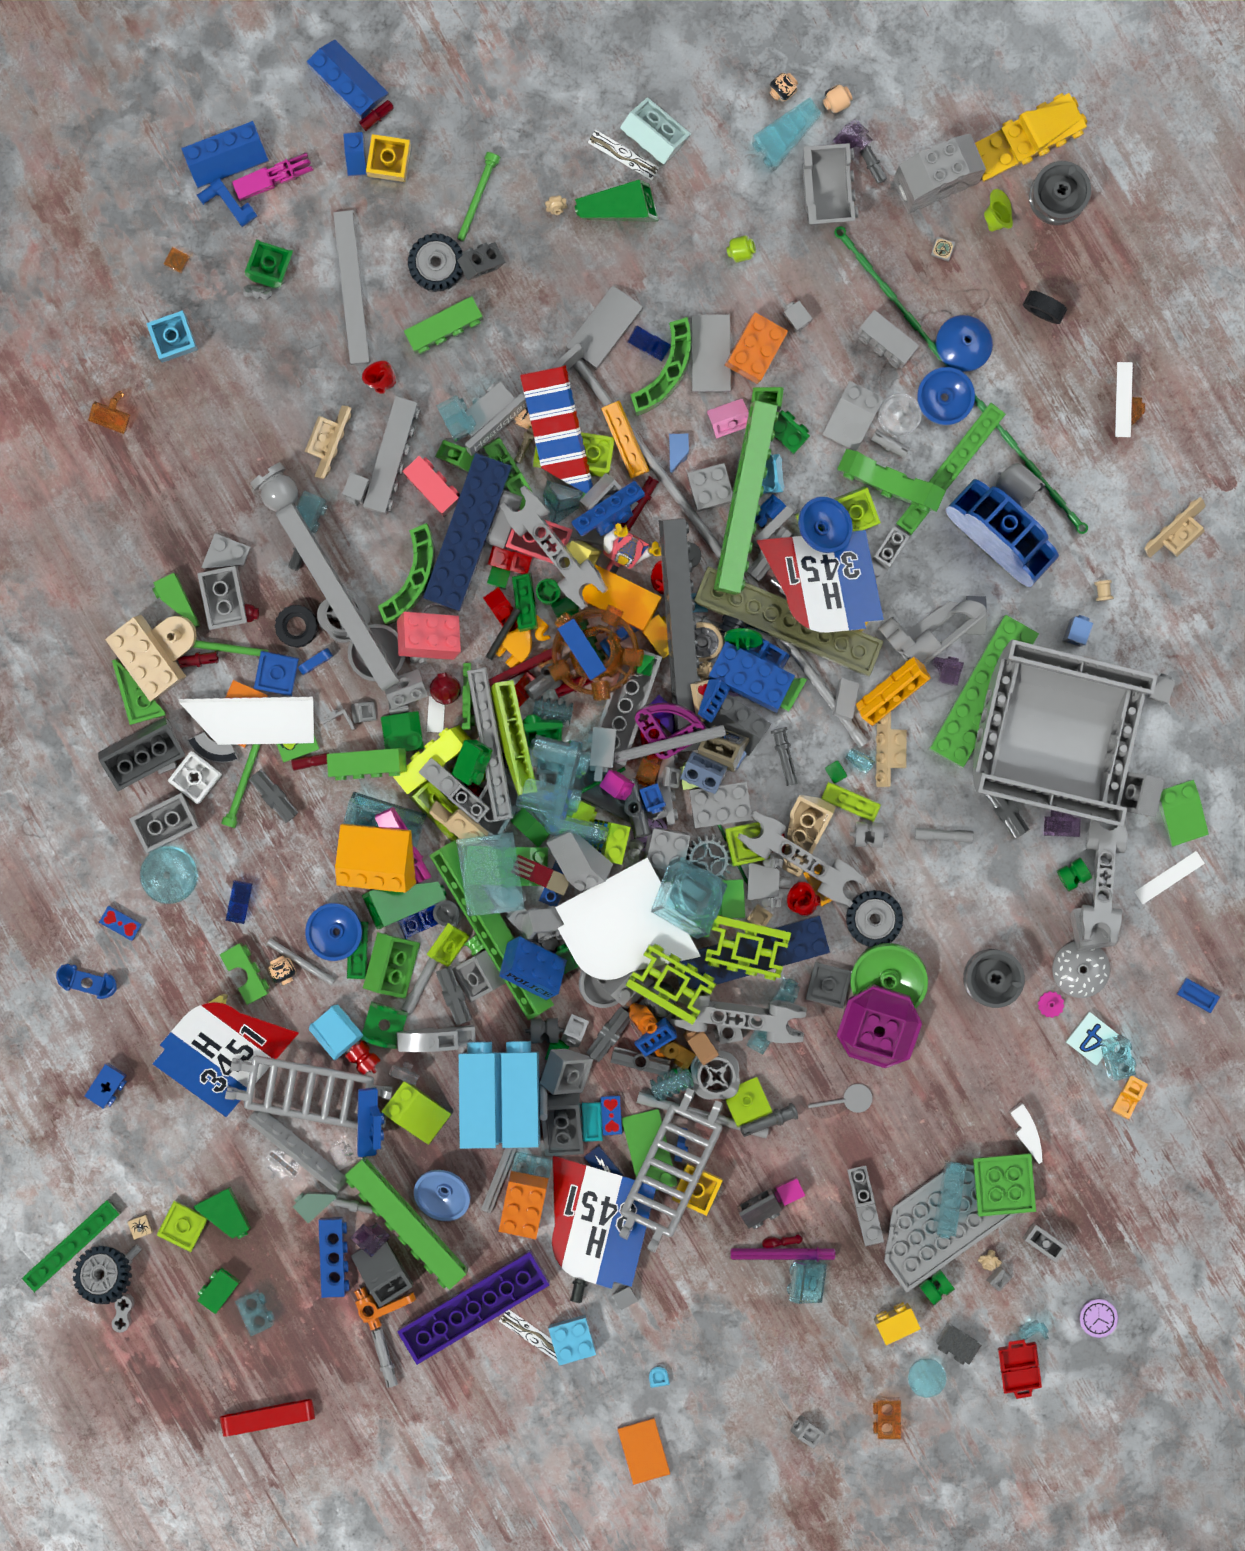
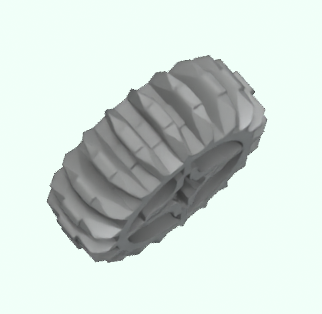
M705 834V840L703 841L700 836H697L699 841L697 844L694 840H691L694 846L693 848L688 847L690 853H687L686 857L689 858L685 861V864L689 863V867L684 869L685 871L692 870L688 876L691 878L695 874L697 876L694 880L695 882L702 878V885H705L706 880H709V885L711 886L713 885L712 879H715L717 884L720 883L718 877L721 876L725 880L726 876L723 873L731 874L727 866H733L732 863H729L731 857L728 856V853L730 851L725 849L728 843L720 844L723 840L722 837L715 841V834L712 835L711 840H708V834ZM704 844V855L699 858H693L695 850ZM710 844L718 846L724 855H713ZM707 849L710 857L719 858L711 862L710 870L707 862L698 861L707 855ZM724 861L723 868L713 875V865L716 862ZM693 864H704L707 876L697 872Z

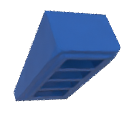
M709 679L698 715L707 722L712 723L727 697L730 687L722 680Z
M666 1017L656 1023L657 1029L654 1033L649 1034L646 1032L634 1042L635 1046L645 1057L677 1038L675 1028Z

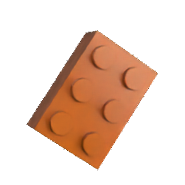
M754 312L724 366L758 384L764 377L788 331Z
M511 1171L498 1232L531 1239L537 1238L549 1178Z

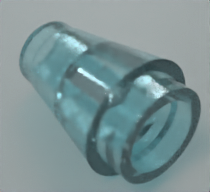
M853 748L846 755V758L861 773L867 774L875 764L872 757Z

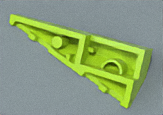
M427 780L409 798L451 842L456 841L467 858L468 845L464 844L460 838L450 832L442 823L435 820L429 813L435 801L439 802L452 814L458 810V807Z

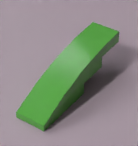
M498 437L484 445L483 448L489 457L513 466L506 486L511 493L523 497L519 507L522 510L526 500L520 488L526 486L531 492L532 490L502 440Z

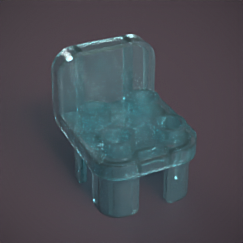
M535 735V739L531 740L528 749L531 764L533 767L557 772L555 784L531 778L527 779L522 795L518 796L517 794L515 807L533 811L545 825L546 832L551 835L557 836L564 832L580 835L591 845H602L607 840L609 828L571 818L573 813H576L582 794V790L573 788L575 778L581 780L582 775H586L591 753L582 751L583 743L570 739L567 743Z

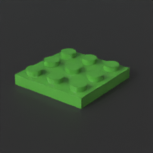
M1031 1153L973 1158L978 1217L1036 1212Z

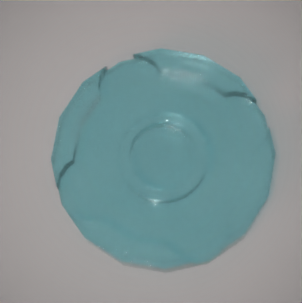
M929 1358L920 1359L911 1366L908 1373V1383L912 1391L918 1396L924 1398L933 1397L940 1394L944 1389L946 1373L942 1365L937 1361Z

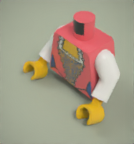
M617 523L615 528L604 536L603 554L611 559L606 569L614 574L617 573L621 565L631 569L634 565L652 555L661 556V548L658 542H653L652 547H649V544L644 540L629 533L626 525L622 528L621 524Z

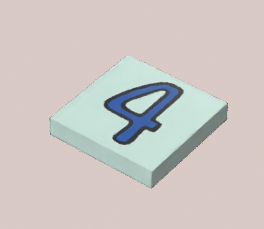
M1088 1012L1065 1042L1097 1066L1120 1035L1092 1013Z

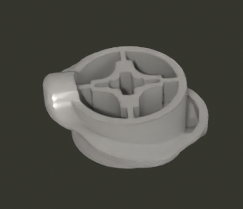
M346 588L368 625L370 621L368 606L353 590ZM327 599L324 600L317 611V619L320 626L335 641L343 644L350 642L351 639L341 622L340 629H337L328 621V618H333V620L337 621L339 619L333 610L329 612L331 606Z
M717 1051L719 1056L713 1060L724 1062L716 1067H711L708 1064L703 1066L698 1057L695 1056L691 1063V1085L698 1096L710 1100L728 1099L737 1094L740 1085L739 1063L731 1053ZM727 1066L730 1070V1077L728 1082H726L723 1077ZM704 1068L707 1071V1077L702 1084L700 1075ZM709 1069H711L713 1072H716L719 1075L721 1081L713 1077ZM714 1083H719L723 1086L717 1090L707 1089L709 1085L712 1086Z

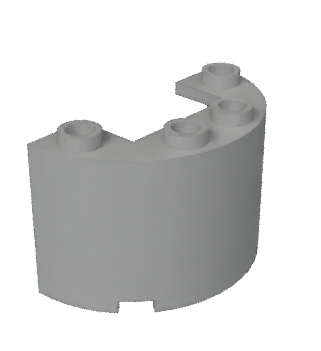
M850 143L803 147V183L808 224L855 221V218H858V206H854L855 189L851 190V182H854V172L850 170L851 160H854V150L850 148Z

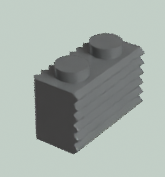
M948 1322L935 1341L939 1345L938 1349L945 1354L950 1352L955 1355L954 1359L962 1365L965 1362L970 1365L982 1346L980 1342Z

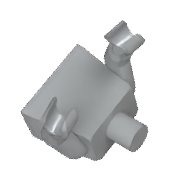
M768 858L763 861L764 866L748 863L747 900L762 899V905L765 907H782L781 898L775 900V897L779 895V889H790L791 881L790 877H779L780 869H777V866L782 868L784 860Z

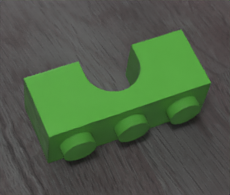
M239 943L219 954L228 971L239 967L247 972V982L238 988L247 1005L269 994L268 989H270V986L265 978L261 979L259 975L261 970L258 964L250 959L251 952L247 945L243 946L242 943Z

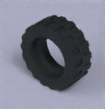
M1034 290L1029 291L1023 303L1024 308L1033 315L1055 324H1060L1067 312V307L1058 300Z
M301 605L285 607L284 610L279 612L275 620L276 635L280 641L290 647L299 648L310 644L318 632V622L315 615L308 608ZM293 617L302 618L306 624L304 633L299 636L291 635L287 630V623Z

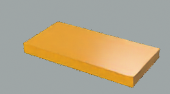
M595 564L608 590L602 593L593 584L586 585L582 592L586 603L644 632L661 603L662 597Z

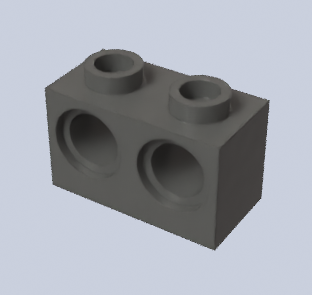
M485 242L475 250L469 248L463 251V256L457 260L467 280L493 272L506 263L496 242L491 244Z

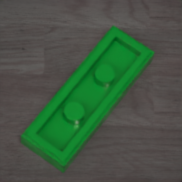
M527 573L513 576L515 608L521 610L517 617L518 630L523 632L537 629L538 621L532 575Z
M360 921L362 925L361 943L357 950L347 958V979H365L369 926L367 921Z

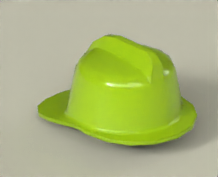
M1000 189L992 190L990 193V205L984 212L988 229L991 232L1003 228L1010 229L1013 226L1010 200Z

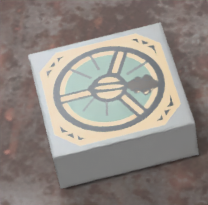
M937 237L930 256L949 262L955 242Z

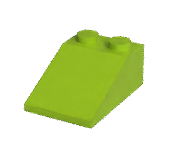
M407 1080L402 1083L381 1111L396 1124L428 1145L451 1116L449 1111Z

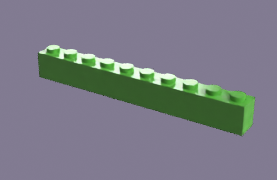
M756 400L750 404L714 590L736 595L743 591L745 587L743 577L744 572H747L749 567L747 557L753 547L751 537L756 531V524L754 522L755 517L758 516L760 511V505H758L759 497H762L764 491L762 481L767 475L768 469L765 466L766 461L769 460L771 455L769 446L770 441L772 442L774 439L775 430H773V426L777 422L779 415L776 405Z
M454 840L429 856L500 973L507 943L512 941L514 937L482 885L467 884V859ZM504 979L528 1020L540 1015L554 1005L550 998L545 1000Z

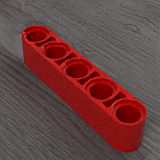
M304 1399L231 1413L219 1418L223 1437L310 1421L315 1419L312 1399Z

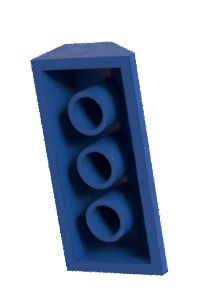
M336 40L319 48L306 61L308 67L361 120L389 94Z
M253 121L181 148L197 188L206 186L217 178L224 179L269 161Z

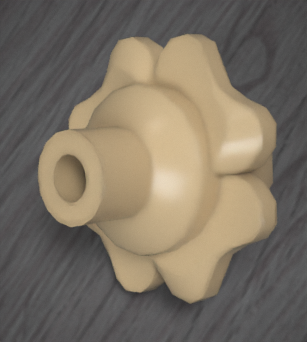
M560 195L549 197V201L545 202L546 211L551 212V214L560 215L563 209L567 208L566 198H562Z
M705 660L699 664L697 676H700L701 681L709 679L708 677L713 665L712 662Z
M988 1250L987 1255H981L978 1259L983 1268L989 1271L1000 1267L1002 1261L995 1257L994 1250Z

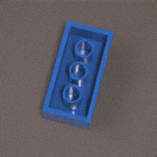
M725 642L708 678L722 680L730 687L731 691L777 713L795 675L743 649L737 650L736 646Z

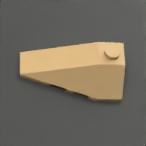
M799 795L790 813L787 840L812 854L834 814L836 806L818 797ZM786 844L785 854H787L790 851V846L788 844ZM796 853L793 855L800 859V862H805L806 860L803 858L804 856L797 855ZM784 859L782 869L800 877L803 870Z

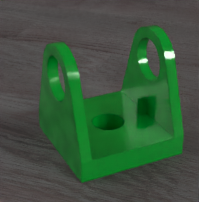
M371 1001L361 1039L376 1046L398 1049L396 1032L403 1031L408 1012ZM386 1019L389 1021L390 1028L388 1030H382L379 1027L381 1020Z

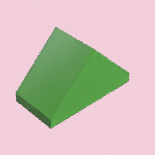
M754 387L751 403L756 400L776 405L777 410H780L784 388Z
M524 807L511 820L537 847L551 834Z

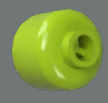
M747 235L731 239L729 246L726 248L728 257L733 258L736 263L750 260L753 258L754 253H756L754 240L750 239Z

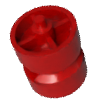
M364 1040L358 1045H353L350 1048L351 1051L345 1055L349 1062L357 1063L356 1069L361 1075L366 1074L368 1071H372L375 1074L377 1072L375 1065L381 1061L376 1054L369 1053V1045Z

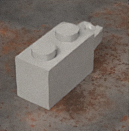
M593 727V731H589L588 742L592 743L591 750H587L586 762H590V771H595L594 781L602 782V773L607 772L608 768H613L616 729Z

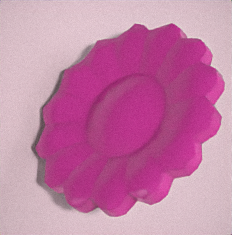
M1049 991L1040 996L1038 1009L1042 1015L1054 1018V1016H1059V1013L1063 1012L1064 1000L1057 992L1052 993Z

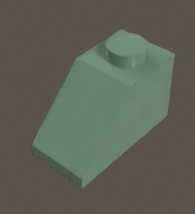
M302 1192L294 1199L296 1204L293 1208L307 1223H310L338 1195L332 1192H308L304 1195Z

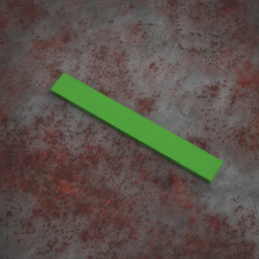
M990 403L929 482L946 491L1006 414L993 403ZM911 504L896 524L909 535H912L928 513L919 510L918 506Z

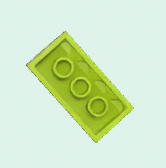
M581 432L589 465V473L591 476L602 477L605 473L609 475L614 438ZM536 447L533 467L541 468Z
M866 486L834 498L848 511L852 520V531L865 530L881 523ZM800 512L794 514L795 517H796L797 523H798V519H799V514H800Z

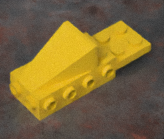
M1061 93L1053 98L1054 101L1048 104L1046 102L1036 106V110H1028L1019 115V119L1014 122L1012 119L1002 124L1003 127L999 131L975 142L986 168L981 178L982 181L985 182L1020 164L1024 166L1032 162L1034 157L1038 155L1042 157L1049 153V149L1065 145L1067 143L1066 140L1082 136L1088 122L1083 113L1080 114L1076 98L1074 96L1071 97L1070 93L1066 95Z

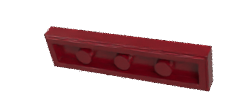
M552 647L490 678V687L494 683L509 681L557 657L556 650Z

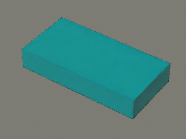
M601 1102L582 1103L583 1142L603 1141Z

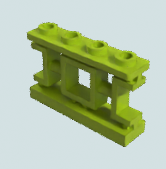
M715 915L712 930L721 932L717 951L711 949L706 951L705 961H708V965L719 967L720 964L726 965L727 970L738 972V969L746 970L745 974L757 976V973L765 975V979L773 981L776 980V977L781 978L783 966L774 965L778 946L788 948L790 932ZM719 924L743 929L745 934L737 932L735 941L724 939L726 929L719 928ZM760 933L781 938L783 941H774L773 950L762 948L764 938L757 937L756 935ZM740 937L758 941L754 960L736 956ZM722 946L733 949L731 959L738 960V963L712 958V954L720 956ZM761 955L770 958L769 968L776 969V971L771 972L750 967L749 965L750 963L758 965Z
M655 943L653 946L649 944L643 955L651 959L642 976L633 971L625 986L693 1025L700 1013V1010L694 1007L693 1004L701 990L709 994L712 993L716 986V983L713 982L715 978L707 973H704V975L697 972L698 968L690 963L684 965L680 962L681 958L672 953L669 956L663 952L664 948ZM651 952L656 953L675 966L672 967L667 964L664 970L660 972L652 967L657 957L651 955ZM668 970L685 979L676 995L659 986ZM685 971L708 984V987L700 983L696 992L686 987L690 977L684 974ZM649 973L658 979L653 988L659 991V993H655L635 981V979L637 978L643 982ZM682 993L688 996L691 1000L687 1008L693 1011L692 1014L672 1003L669 999L671 998L677 1002Z

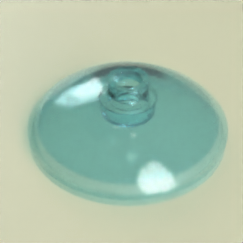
M172 846L161 847L151 852L143 861L140 870V881L144 891L153 900L164 904L178 903L186 899L195 889L198 880V870L193 858L186 851ZM165 872L170 873L169 879L164 877Z

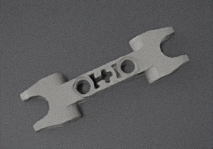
M523 486L520 490L526 502L522 510L515 512L506 503L501 504L500 507L509 525L520 537L529 531L565 577L557 583L560 589L582 610H585L588 606L582 596V592L586 585L593 584L602 593H605L608 588L600 572L588 559L581 564L577 562L543 519L550 513L549 508L542 499L537 497L526 486ZM541 528L546 530V535L543 538H540L538 535V531ZM547 541H550L552 544L557 545L555 547L557 550L556 552L551 551L552 546L550 545V543H547ZM564 558H568L570 560V564L567 568H564L562 566V560Z
M756 811L752 812L751 816L760 823V834L757 837L749 838L739 833L737 838L752 852L766 860L773 851L820 880L822 883L817 890L819 893L830 900L851 907L853 902L843 894V886L850 880H855L864 885L867 881L853 867L836 858L831 867L784 838L782 834L787 828L785 825L774 818L764 816ZM784 844L790 846V851L787 854H783L781 850ZM796 853L797 855L804 856L803 858L806 860L805 862H800V859L793 855ZM817 864L822 866V871L819 874L814 872V867Z
M1092 819L1090 821L1086 834V849L1096 850L1092 905L1083 904L1081 908L1080 927L1082 942H1088L1092 929L1099 927L1107 932L1109 945L1114 946L1116 944L1122 922V909L1112 908L1116 852L1125 853L1128 833L1125 821L1123 827L1116 825L1114 830L1104 829L1100 825V821ZM1101 858H1107L1109 863H1103ZM1101 876H1103L1106 880L1104 886H1102L1103 878ZM1098 894L1105 895L1107 900H1101Z
M701 990L693 1004L694 1007L700 1010L694 1024L692 1025L676 1015H672L670 1024L688 1031L704 1032L707 1030L709 1023L767 1031L766 1039L774 1043L803 1042L804 1033L791 1028L788 1021L793 1018L806 1017L807 1008L782 1000L771 1001L769 1009L710 1001L711 994ZM682 993L677 1001L687 1006L691 998ZM721 1011L724 1015L718 1016L715 1012ZM758 1016L762 1020L756 1021L753 1017Z

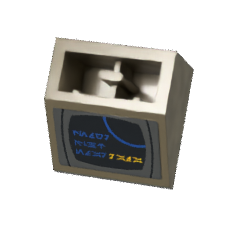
M726 730L725 736L702 741L698 748V754L728 767L727 770L735 772L749 742V738Z

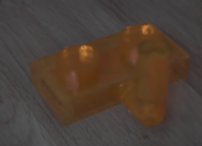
M116 392L110 399L109 406L95 401L92 404L88 421L124 434L131 415L116 409L117 403L124 396L123 392Z

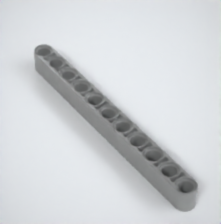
M290 503L276 512L280 523L382 691H385L400 682L397 673L294 503Z

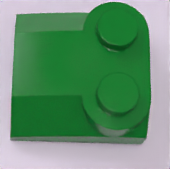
M256 239L245 269V276L253 282L269 287H281L285 281L293 250L280 248Z
M419 711L381 717L385 749L405 748L406 752L424 749Z
M535 714L528 715L523 719L528 747L548 745L549 742H554V744L562 743L563 723L561 720L542 719Z

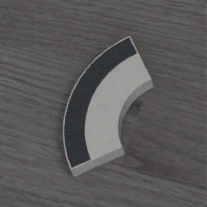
M206 732L187 740L192 749L207 760L220 763L238 760L232 744L218 745L207 736Z

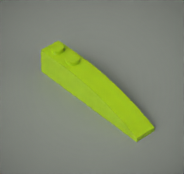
M511 680L494 683L490 688L497 726L518 796L537 793L514 682Z

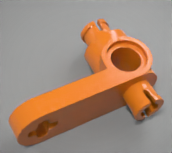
M631 1004L628 1008L629 1017L642 1035L646 1032L649 1034L654 1033L657 1029L656 1023L658 1021L651 1011L644 1005ZM658 1049L654 1051L658 1057H666Z
M365 1286L361 1287L360 1290L354 1291L358 1299L355 1301L358 1314L363 1323L368 1322L370 1330L382 1326L378 1317L417 1300L414 1292L379 1307L372 1294L368 1295ZM365 1306H371L374 1309V1313L367 1315L364 1312Z

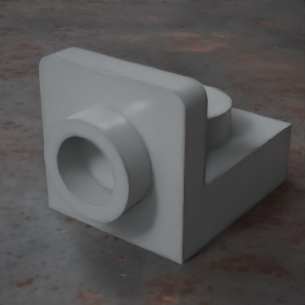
M571 1014L561 1041L567 1046L579 1047L589 1021Z
M800 1416L794 1422L790 1430L799 1440L813 1449L825 1434L803 1416Z

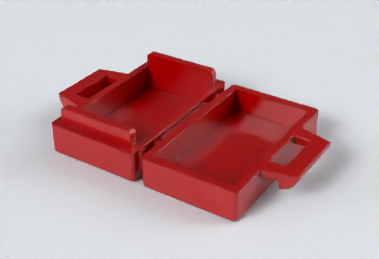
M1022 1339L1010 1341L1008 1346L997 1348L1004 1394L1014 1392L1016 1399L1032 1397L1033 1389L1042 1388L1036 1342L1025 1343V1340ZM1029 1390V1392L1017 1393L1019 1391Z

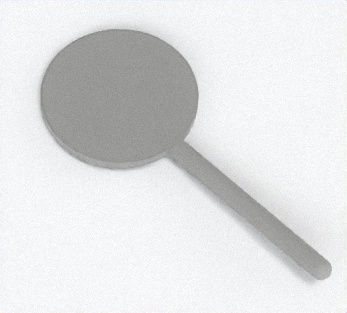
M853 1084L846 1089L844 1099L809 1104L808 1108L845 1103L850 1111L861 1113L870 1107L872 1093L865 1085Z

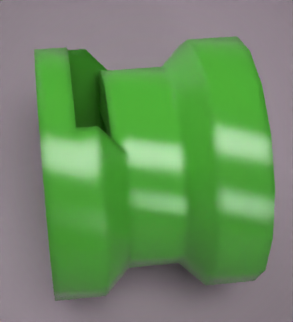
M477 934L464 944V946L471 950L473 957L484 948Z

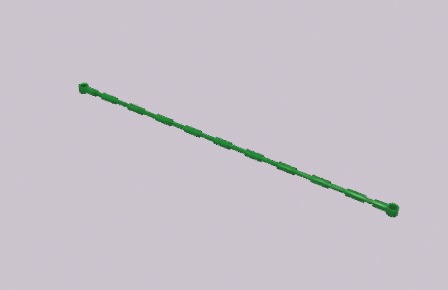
M842 226L837 227L834 231L835 237L841 239L846 247L852 250L859 263L867 272L869 271L891 302L893 301L904 314V318L915 331L919 332L928 343L931 351L941 360L937 353L936 343L931 341L910 311L908 312L899 302L892 289L872 269L873 266L865 256L854 247L855 244L847 236L845 228ZM837 230H842L844 234L842 236L837 235ZM975 394L976 406L983 413L987 406ZM998 424L996 428L1000 431V435L1025 462L1026 467L1045 484L1049 495L1060 508H1063L1067 513V517L1075 525L1076 532L1078 534H1085L1088 531V525L1081 522L1076 514L1070 511L1066 506L1067 503L1055 489H1052L1031 459L1029 460L1009 432ZM1080 525H1083L1085 527L1084 532H1081L1079 530Z

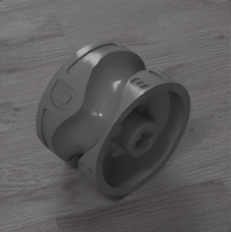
M1057 161L1048 164L1039 172L1030 187L1029 203L1033 213L1041 221L1050 225H1065L1074 221L1090 200V179L1080 166L1072 162Z
M985 949L977 952L968 960L963 972V983L969 996L976 1002L991 1008H1001L1010 1005L1020 996L1025 984V975L1020 962L1013 955L998 949ZM993 975L996 976V980H995V981H994V980L992 981V980H991V979H992L991 976H993Z

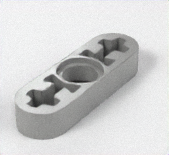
M790 503L751 542L759 548L757 540L768 539L798 509Z

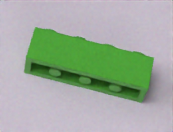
M471 296L404 330V333L415 354L418 352L423 354L430 350V346L434 344L437 346L447 341L446 338L452 335L454 337L464 333L463 329L469 326L474 328L480 325L483 316Z
M405 748L327 754L328 777H335L336 781L347 780V776H353V779H364V775L371 774V778L382 777V773H389V776H400V772H407Z

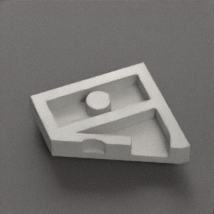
M215 533L201 568L244 566L251 547Z

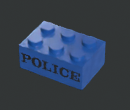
M519 936L507 943L499 977L547 1000L559 994L567 960Z

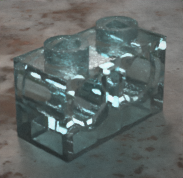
M1120 1034L1099 1041L1107 1075L1110 1079L1118 1081L1136 1075V1062L1131 1056L1130 1050H1132V1045L1129 1039ZM1120 1044V1049L1115 1052V1047ZM1124 1062L1123 1069L1119 1070L1120 1064Z
M519 1151L515 1152L512 1171L520 1172L517 1169V1164L524 1162L527 1164L528 1169L521 1173L539 1176L535 1170L538 1166H543L546 1168L547 1173L540 1177L550 1178L552 1158Z
M258 1289L235 1300V1304L250 1336L271 1328L275 1320L271 1310H267L265 1306L267 1301L262 1292L259 1293ZM254 1299L257 1302V1307H249L247 1300ZM257 1316L263 1317L265 1324L258 1325L255 1322V1318Z

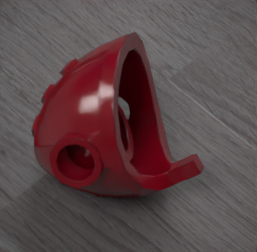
M447 672L437 674L430 684V694L437 703L442 705L452 704L460 696L461 686L459 681L454 676L447 674Z

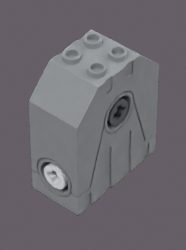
M971 134L951 138L945 143L942 142L931 147L929 150L919 152L899 164L893 181L908 214L917 209L931 205L935 201L938 202L945 199L951 194H956L970 186L977 185L986 168Z

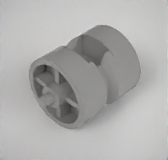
M856 822L854 832H850V836L855 838V847H866L870 844L871 847L882 848L883 839L888 837V834L884 832L883 823L872 822L871 825H868L867 822Z

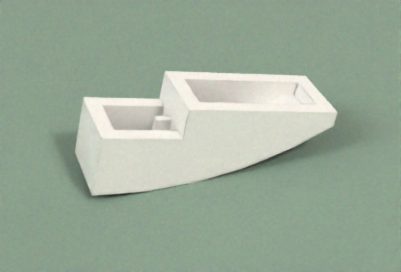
M1020 1102L1008 1111L1020 1126L1014 1132L1036 1162L1040 1164L1042 1162L1040 1138L1029 1112L1023 1103Z

